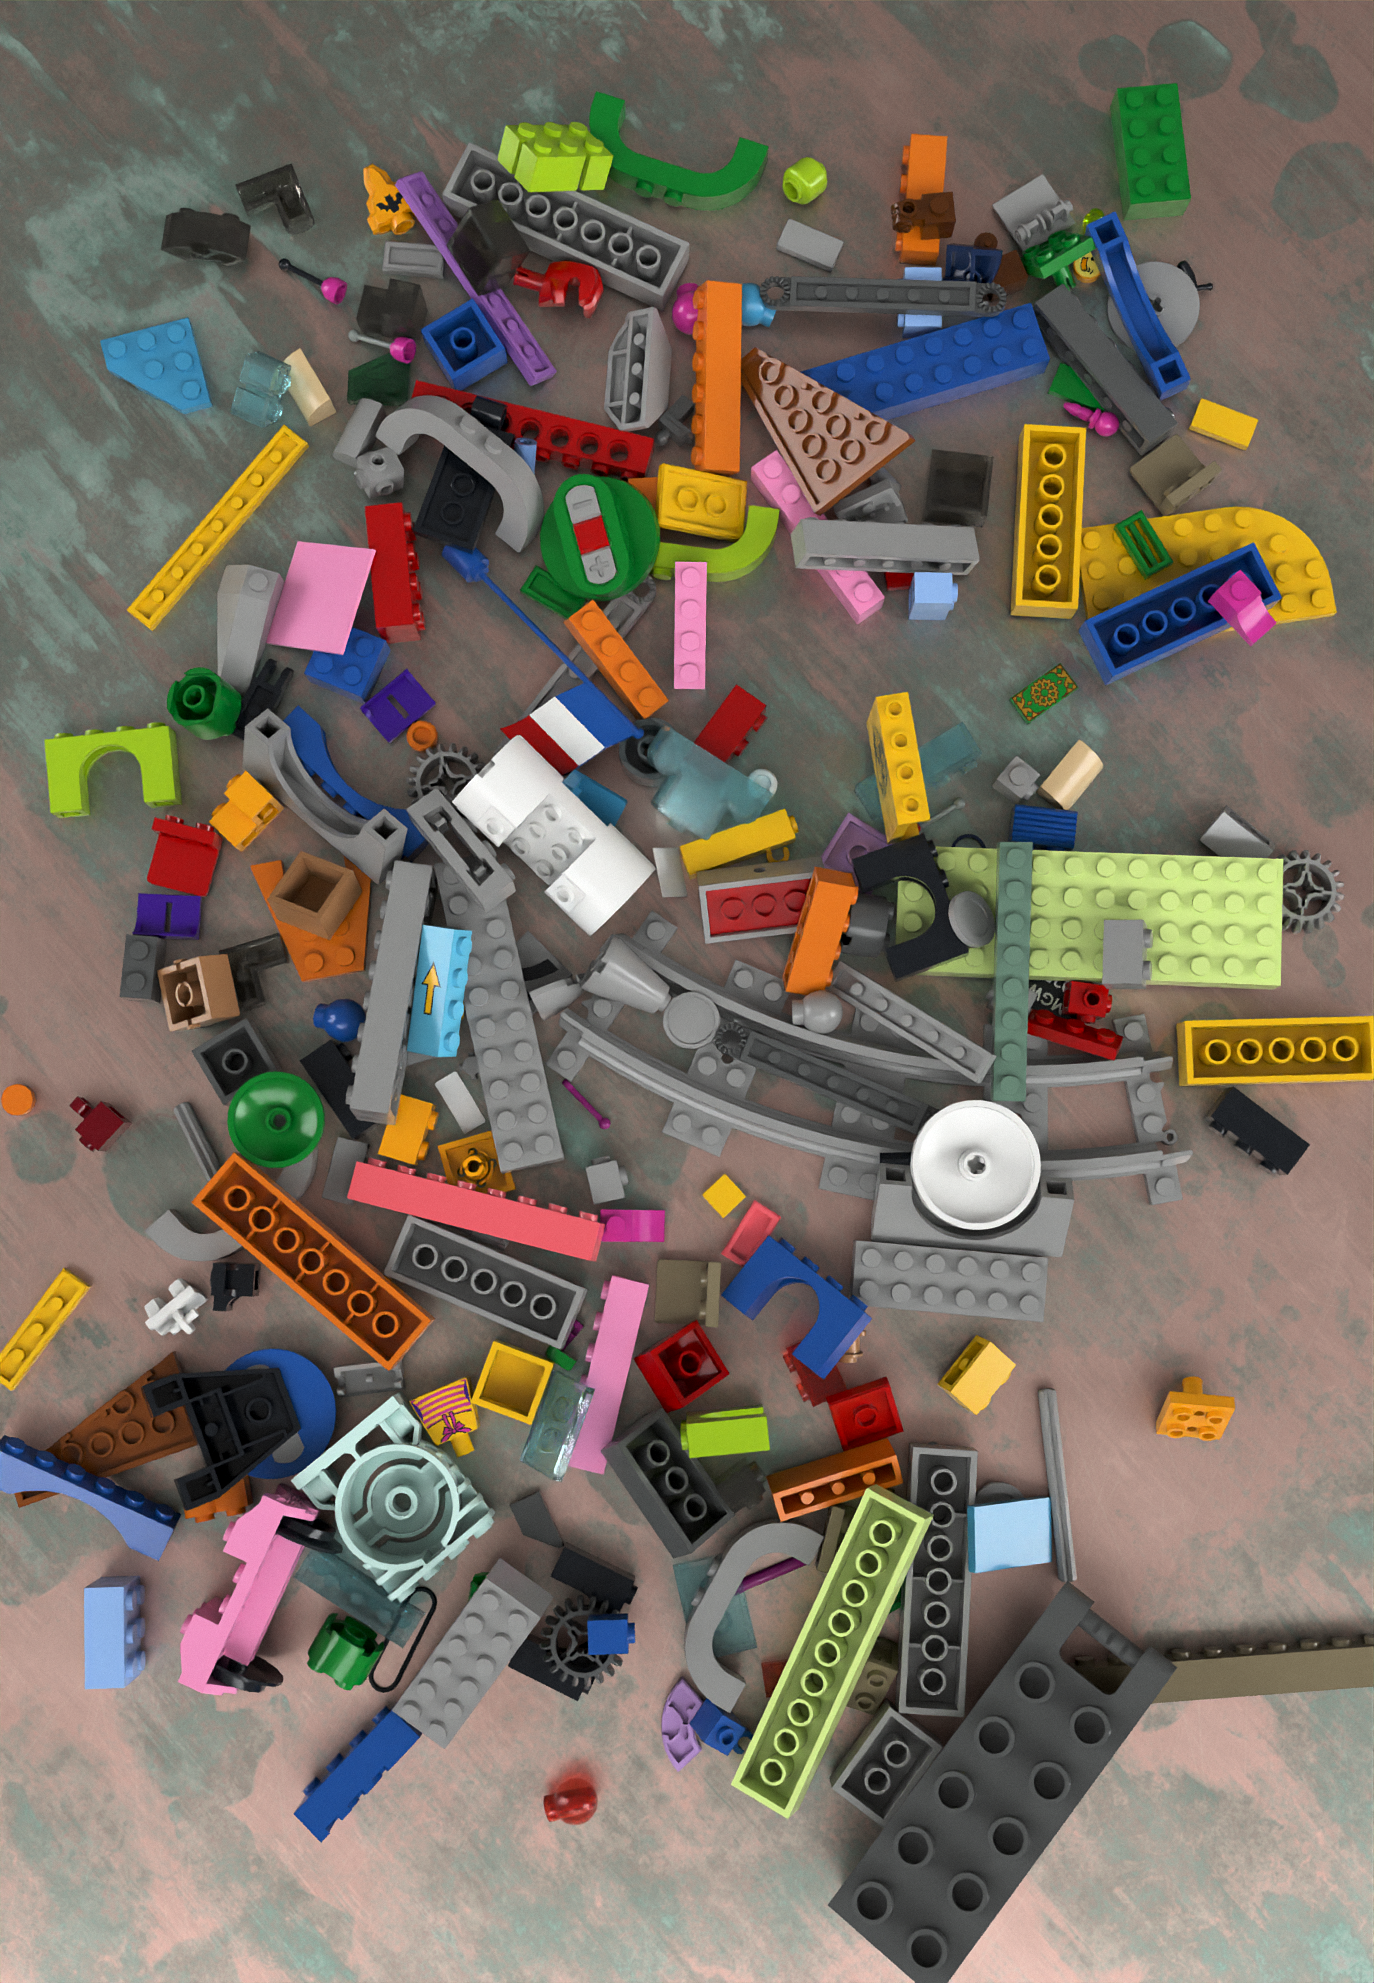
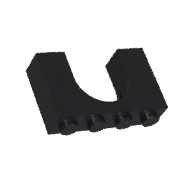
M924 833L851 860V865L862 894L894 882L909 881L923 887L933 900L935 918L929 929L916 938L885 949L884 953L895 982L966 957L969 954V946L957 937L950 924L948 909L951 900H949L945 888L949 887V882L944 869L938 870L934 858L938 857V853L933 840L927 841Z
M566 1542L550 1576L579 1590L589 1599L591 1596H596L595 1606L600 1608L604 1600L608 1601L609 1604L605 1611L607 1614L615 1608L620 1613L624 1603L630 1605L638 1589L637 1586L633 1585L635 1575ZM531 1633L508 1664V1667L576 1701L579 1700L582 1692L588 1695L595 1680V1676H592L591 1686L585 1687L584 1678L579 1677L578 1685L572 1686L573 1676L568 1674L567 1679L562 1682L560 1680V1675L563 1671L561 1668L555 1673L550 1672V1667L555 1660L543 1661V1655L551 1650L541 1649L540 1642L543 1639ZM588 1640L578 1646L583 1647L585 1644V1647H588ZM559 1647L561 1653L567 1650V1648ZM578 1656L573 1661L570 1660V1662L580 1666L596 1664L595 1661L592 1662L586 1656Z

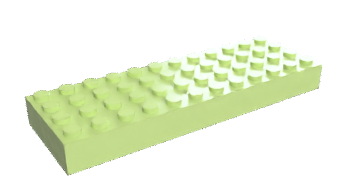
M935 846L938 857L934 858L937 869H944L949 887L945 888L949 900L963 891L975 892L989 905L995 921L997 849ZM1032 850L1029 980L1102 983L1104 920H1144L1147 929H1152L1153 933L1152 948H1147V961L1152 963L1151 980H1146V985L1274 990L1281 986L1284 859ZM897 882L895 945L922 935L929 929L935 918V907L931 896L923 887L913 882ZM995 933L990 943L979 948L968 947V956L917 975L994 978Z

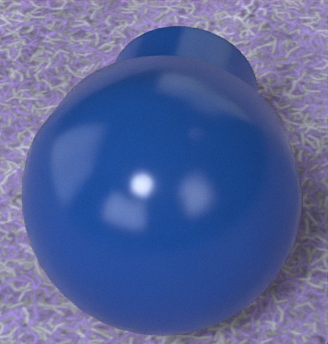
M338 999L330 1004L320 1003L316 1007L313 1016L316 1028L324 1029L331 1038L340 1042L355 1040L358 1035L360 1022L365 1023L366 1014L362 1006L351 999Z

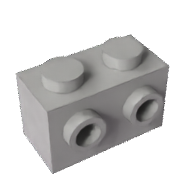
M1104 920L1102 984L1106 989H1146V980H1151L1152 963L1147 961V948H1152L1153 933L1152 929H1147L1144 920Z

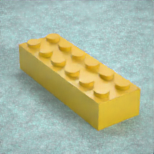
M1024 424L1019 435L1010 615L1072 619L1078 610L1086 428Z
M1374 1016L1193 1020L1176 1024L1179 1086L1368 1082L1374 1080Z

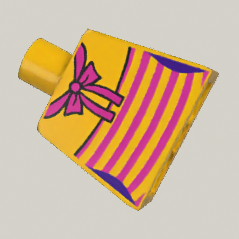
M469 1375L409 1401L434 1444L438 1446L450 1441L457 1458L475 1450L468 1433L481 1426L477 1405L471 1403L474 1391Z

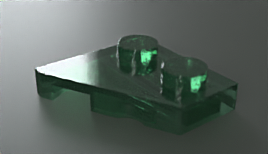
M387 353L349 370L348 404L357 405L359 399L365 398L379 402L383 406L403 405L410 400L411 362L408 364L399 362L390 353Z

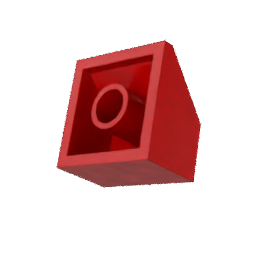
M697 1319L659 1340L633 1358L666 1413L684 1408L729 1375L728 1370Z

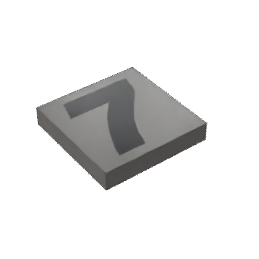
M527 931L516 942L533 1016L538 1010L529 992L558 980L570 978L573 974Z

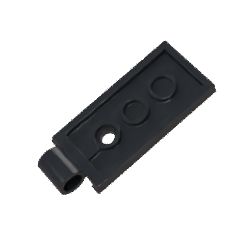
M477 395L470 415L512 448L515 434L500 430L504 424L508 406ZM445 445L413 528V533L425 539L473 554L496 489L488 480Z

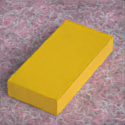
M1201 398L1190 423L1189 430L1246 451L1258 419Z

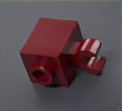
M77 1096L69 1105L77 1114L84 1118L75 1130L81 1135L79 1141L92 1152L95 1150L106 1152L132 1124L108 1102L100 1101L94 1108L85 1098Z

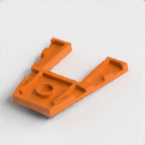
M345 856V867L353 870L363 892L330 940L277 919L267 899L285 874L282 860L250 865L298 974L304 983L366 971L368 920L371 906V883L373 880Z

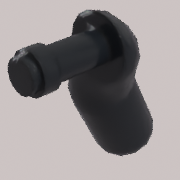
M1184 260L1178 263L1177 267L1191 278L1197 291H1211L1213 289L1212 283L1197 285L1195 274L1187 261Z

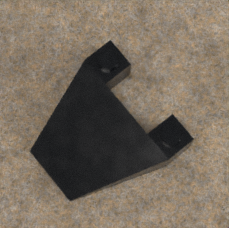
M279 1368L178 1373L140 1387L151 1418L181 1406L184 1408L205 1466L174 1479L184 1510L186 1511L220 1498L301 1429Z

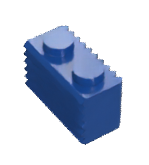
M1015 804L1011 810L1008 842H1033L1032 850L1071 851L1075 845L1078 811Z

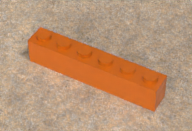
M707 280L695 290L693 296V307L698 309V317L693 325V339L696 340V352L693 355L692 368L696 372V384H694L692 389L695 415L692 418L691 429L692 433L695 434V446L692 448L691 462L692 465H695V470L730 477L740 472L742 284Z

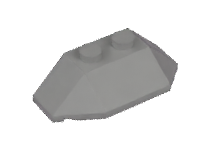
M655 307L628 312L625 324L618 331L608 351L604 410L620 431L629 432L649 428L668 409L672 348L658 310Z

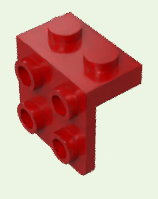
M166 815L165 820L155 817L151 829L159 834L147 875V881L152 885L201 897L207 896L223 838L214 832V827L206 824L196 823L195 827L184 825L185 820L178 817Z

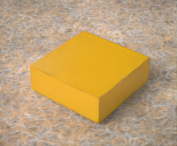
M726 1174L720 1177L702 1194L722 1218L746 1197Z

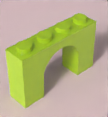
M149 723L147 728L135 729L133 726H120L116 728V732L104 733V730L93 729L85 731V735L73 736L72 733H58L54 735V739L44 740L50 812L59 819L90 815L88 775L90 769L101 756L114 751L128 752L137 758L142 773L144 803L151 808L183 805L176 732L170 726H166L165 723Z
M762 1404L686 1412V1420H681L682 1450H689V1458L770 1450L767 1416L764 1413Z

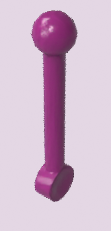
M567 1079L561 1082L593 1115L601 1129L606 1130L610 1127V1120L602 1117Z

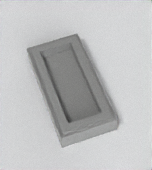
M788 218L777 242L776 249L828 272H832L843 248L844 241Z
M385 241L383 274L444 279L445 259L435 245Z
M337 1137L322 1198L354 1206L355 1200L347 1199L356 1161L365 1163L370 1144Z

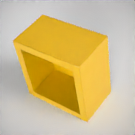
M496 1339L492 1343L471 1403L532 1425L555 1362L545 1356Z

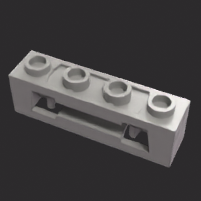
M436 787L406 809L413 825L486 914L516 892L513 883L516 877L506 863L500 865L496 861L494 856L497 854L486 839L482 842L475 835L478 832L475 825L467 817L462 819L456 812L458 810L457 806L452 803L454 799L448 793L443 796ZM445 817L451 823L454 834L480 864L481 867L473 872L477 882L481 884L480 886L473 880L468 865L442 835L449 830ZM431 825L436 828V832L430 827ZM487 868H488L489 871L492 873L491 875H489V874L487 873V871H486Z

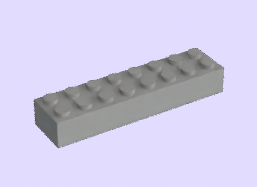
M470 142L468 143L442 194L444 205L450 214L552 261L569 260L593 266L598 270L604 285L664 311L688 263V242L577 191L528 192L514 178L515 174H510L497 160L498 155Z
M395 860L393 870H388L386 876V889H389L388 900L382 901L380 909V919H384L382 931L377 930L374 948L378 949L377 960L371 961L369 968V980H373L371 992L366 991L363 1001V1010L367 1011L365 1023L360 1022L357 1040L361 1042L360 1053L354 1054L352 1061V1073H356L354 1085H349L346 1093V1104L350 1105L349 1108L357 1120L396 1125L406 1069L407 1045L422 925H431L438 889L433 866Z
M909 1443L906 1500L934 1516L901 1586L898 1672L895 1705L899 1713L964 1717L972 1576V1572L968 1570L967 1505L975 1504L978 1451L973 1447Z

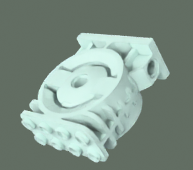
M402 1391L388 1399L291 1480L298 1490L302 1489L317 1509L335 1511L337 1527L347 1547L364 1562L363 1567L366 1571L369 1569L373 1573L378 1586L382 1585L389 1595L387 1597L392 1602L397 1598L400 1603L416 1590L415 1588L419 1585L418 1580L421 1577L427 1581L441 1569L440 1567L445 1564L443 1559L446 1556L452 1560L459 1555L470 1543L468 1541L470 1536L474 1535L477 1539L490 1529L491 1525L495 1522L492 1517L496 1513L492 1507H488L481 1493L476 1492L470 1484L469 1478L464 1477L446 1452L438 1446L421 1439L423 1424L413 1408L408 1404L409 1400ZM380 1425L391 1440L382 1442L369 1450L365 1445V1437ZM414 1430L413 1438H408L407 1435ZM345 1453L352 1454L356 1461L341 1478L332 1467V1464ZM424 1457L429 1460L423 1467L410 1463H401L390 1466L382 1471L369 1488L367 1495L368 1512L357 1522L355 1521L354 1514L364 1507L363 1495L366 1484L378 1467L388 1461L400 1458L419 1461ZM448 1483L450 1489L445 1493L444 1513L432 1532L415 1541L399 1542L389 1539L380 1548L374 1544L385 1534L396 1538H409L425 1531L438 1514L441 1500L439 1489ZM399 1493L407 1494L411 1499L410 1508H400L396 1503V1495ZM333 1496L336 1497L335 1501L329 1500V1499H331Z

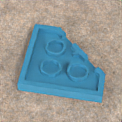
M188 317L100 340L106 366L110 374L119 379L126 380L135 385L137 389L157 400L160 399L182 414L213 407L192 324Z

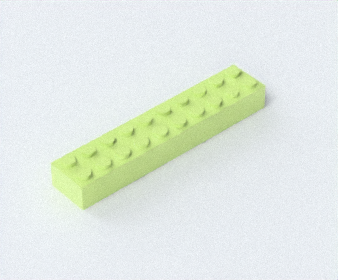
M877 1484L866 1489L731 1783L732 1786L787 1819L799 1810L930 1525L933 1514Z

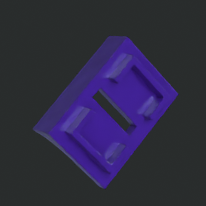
M406 669L362 705L360 710L390 744L432 709L436 702L417 682L409 670ZM390 695H392L398 701V703L404 708V710L409 714L407 718L404 719V717L387 699Z
M138 893L136 925L132 934L164 939L199 940L202 897ZM167 903H172L170 932H165Z

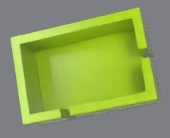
M521 122L519 125L505 126L497 160L510 174H515L514 178L528 192L577 191L578 184L581 190H604L613 155L603 146V142L596 139L582 123L556 124L546 122L544 125H532Z

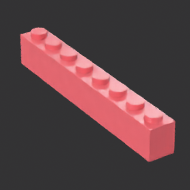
M369 1157L367 1163L356 1161L347 1199L596 1262L606 1225L597 1222L598 1215L580 1211L579 1216L576 1217L566 1214L568 1208L549 1203L548 1209L536 1206L537 1200L518 1196V1200L513 1201L505 1199L507 1192L488 1188L487 1194L475 1191L476 1184L458 1180L457 1186L445 1183L446 1177L428 1173L427 1178L415 1176L416 1169L398 1165L397 1171L385 1168L387 1162Z

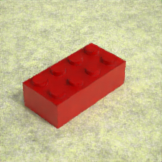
M402 502L365 506L368 548L376 551L370 568L376 629L381 638L386 640L388 644L420 641L421 630H426L424 612H421L420 603H418V600H423L421 582H418V576L415 571L420 570L418 552H415L414 542H412L417 540V535L413 533L415 522H412L411 512L405 511Z

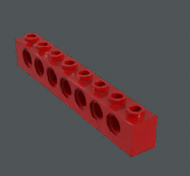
M416 380L411 399L423 395L438 396L455 403L470 414L477 395ZM484 397L508 406L504 423L509 425V427L504 432L515 434V439L524 438L523 435L529 430L538 432V435L534 438L537 442V461L549 462V460L561 462L562 466L569 469L577 470L581 467L589 469L591 473L597 476L607 477L610 474L618 476L628 482V479L647 478L655 449L654 438ZM560 437L568 440L561 447L552 444L555 439ZM587 445H594L598 448L592 454H586L582 451ZM617 452H623L627 455V458L623 461H615L611 457Z

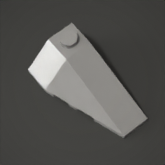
M226 565L217 592L218 676L232 685L241 694V697H244L256 677L285 582L279 573L256 566Z

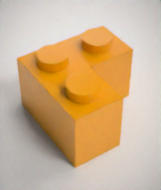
M247 771L242 775L237 774L227 784L228 789L224 794L230 800L227 803L223 802L218 805L211 814L213 818L209 821L240 852H243L284 809Z

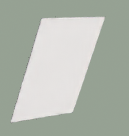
M652 848L662 897H687L678 848Z

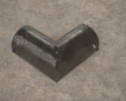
M292 163L235 185L248 217L276 206L288 234L304 233L313 227L314 218Z
M280 933L218 951L219 955H228L239 1012L256 1009L267 1004L259 972L290 962L286 945Z

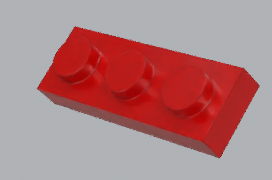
M1032 1009L1028 1016L1027 1034L1113 1061L1121 1048L1124 1038L1110 1029H1097L1087 1026L1080 1020L1061 1018L1048 1010Z

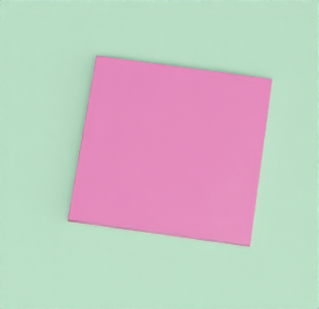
M298 541L266 643L343 655L376 551L367 548Z

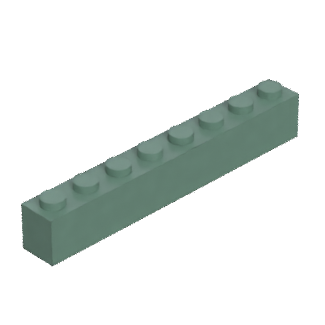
M1033 842L997 843L992 1053L997 1057L991 1065L990 1098L993 1101L1026 1102Z

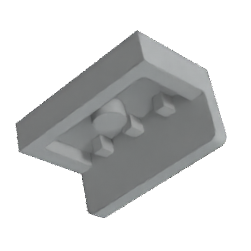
M889 478L877 482L853 495L846 496L833 505L838 519L854 522L874 520L877 523L908 522L902 498Z

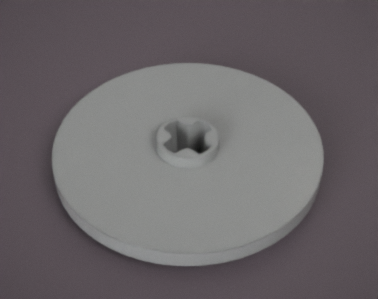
M1153 261L1136 265L1151 304H1154V302L1159 304V312L1155 311L1160 323L1174 346H1179L1191 334L1199 317L1200 300L1193 281L1181 269L1168 263ZM1109 295L1107 317L1110 327L1120 342L1135 351L1113 300Z

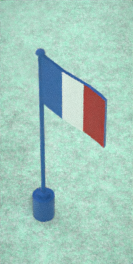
M449 546L444 547L442 557L467 582L483 580L584 682L555 696L524 719L510 726L500 728L510 740L516 735H521L562 776H565L574 769L577 770L605 749L631 737L636 739L643 737V728L638 729L487 576L489 560L476 547L473 554Z

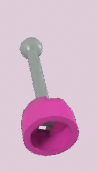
M356 329L351 330L348 334L352 342L360 340L390 349V354L395 360L406 364L414 359L416 353V343L411 338L396 337L390 343L362 335Z

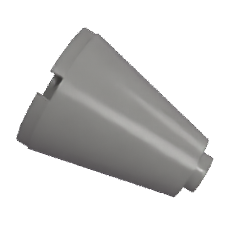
M612 934L599 949L601 953L596 960H592L581 981V988L587 992L652 1014L657 1010L662 1012L672 995L668 994L670 987L620 937Z

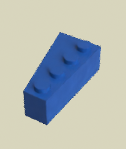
M396 1703L390 1709L385 1705L372 1719L375 1725L367 1733L362 1729L349 1742L352 1748L344 1757L338 1753L325 1767L329 1772L321 1780L316 1776L303 1789L302 1792L306 1796L295 1810L294 1815L321 1843L330 1834L335 1821L338 1818L343 1820L360 1800L359 1797L362 1794H368L382 1778V1773L385 1770L388 1772L421 1737L422 1732L392 1711Z

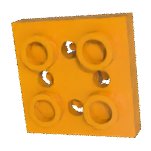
M492 1130L438 1146L448 1184L457 1186V1182L460 1180L477 1185L478 1180L484 1179L479 1182V1185H483L485 1182L486 1185L483 1188L477 1185L475 1191L487 1194L488 1188L503 1192L516 1190L512 1172L502 1174L500 1171ZM475 1148L477 1150V1155H472L475 1153V1151L471 1150L469 1152V1150ZM495 1159L496 1162H497L496 1167H494V1164H495L494 1161H491V1162H490V1167H489V1163H488L489 1160ZM463 1168H464V1172H465L466 1175H465L464 1177H460V1176L458 1175V1170H459V1174L462 1175V1174H463Z
M1195 1376L1184 1378L1182 1380L1183 1392L1169 1391L1156 1421V1434L1167 1435L1171 1438L1196 1437L1204 1441L1220 1440L1235 1410L1234 1397L1203 1394V1380Z

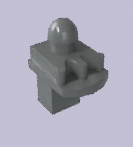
M683 394L658 419L661 431L656 433L654 440L659 446L666 445L669 439H672L679 447L685 442L691 444L695 440L692 432L682 424L694 411V403Z

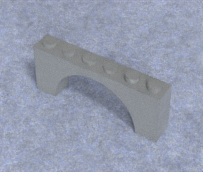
M266 709L245 726L242 767L377 885L382 883L386 879L388 870H393L395 860L401 861L408 828L385 809L381 810L371 820H366L348 813L335 804L315 784L300 762L293 746L291 728L269 709Z
M879 1163L871 1216V1242L1062 1257L1074 1204L1072 1179L1040 1176L1033 1198L1018 1216L995 1228L968 1230L952 1226L929 1211L919 1198L913 1185L910 1165Z

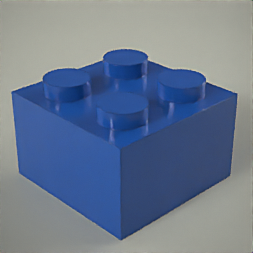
M473 298L420 329L426 347L455 390H464L508 363L503 344Z
M352 627L343 655L314 651L304 674L310 683L365 704L371 697L391 649L386 640Z

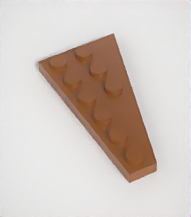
M176 1351L166 1356L160 1363L140 1376L139 1379L126 1389L119 1392L45 1451L52 1453L57 1459L68 1464L79 1465L86 1472L97 1477L106 1478L197 1446L183 1406L151 1418L140 1388L172 1374L182 1373ZM23 1491L14 1494L18 1507L21 1508L60 1493Z

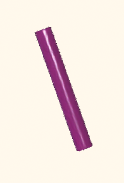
M791 1557L743 1578L735 1595L806 1566V1564Z

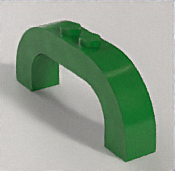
M598 91L595 93L589 115L590 133L596 139L603 142V146L613 155L608 176L623 187L634 190L642 197L650 198L653 196L662 199L670 206L679 207L681 205L694 210L713 211L724 209L740 202L759 183L768 161L769 146L740 137L731 161L724 168L713 173L691 171L638 154L626 147L619 136L626 116L625 100Z

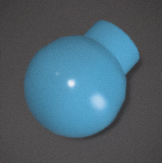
M743 283L742 325L751 327L760 323L769 328L777 310H770L765 307L760 297V286L758 284Z

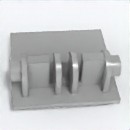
M1043 174L992 204V207L1022 252L1031 246H1040L1045 243L1054 232L1066 230L1075 225V221L1069 213L1073 211L1071 202L1069 200H1060Z

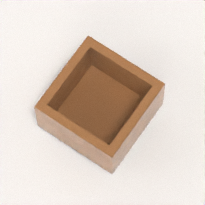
M300 851L267 900L279 921L330 940L363 891L353 870Z

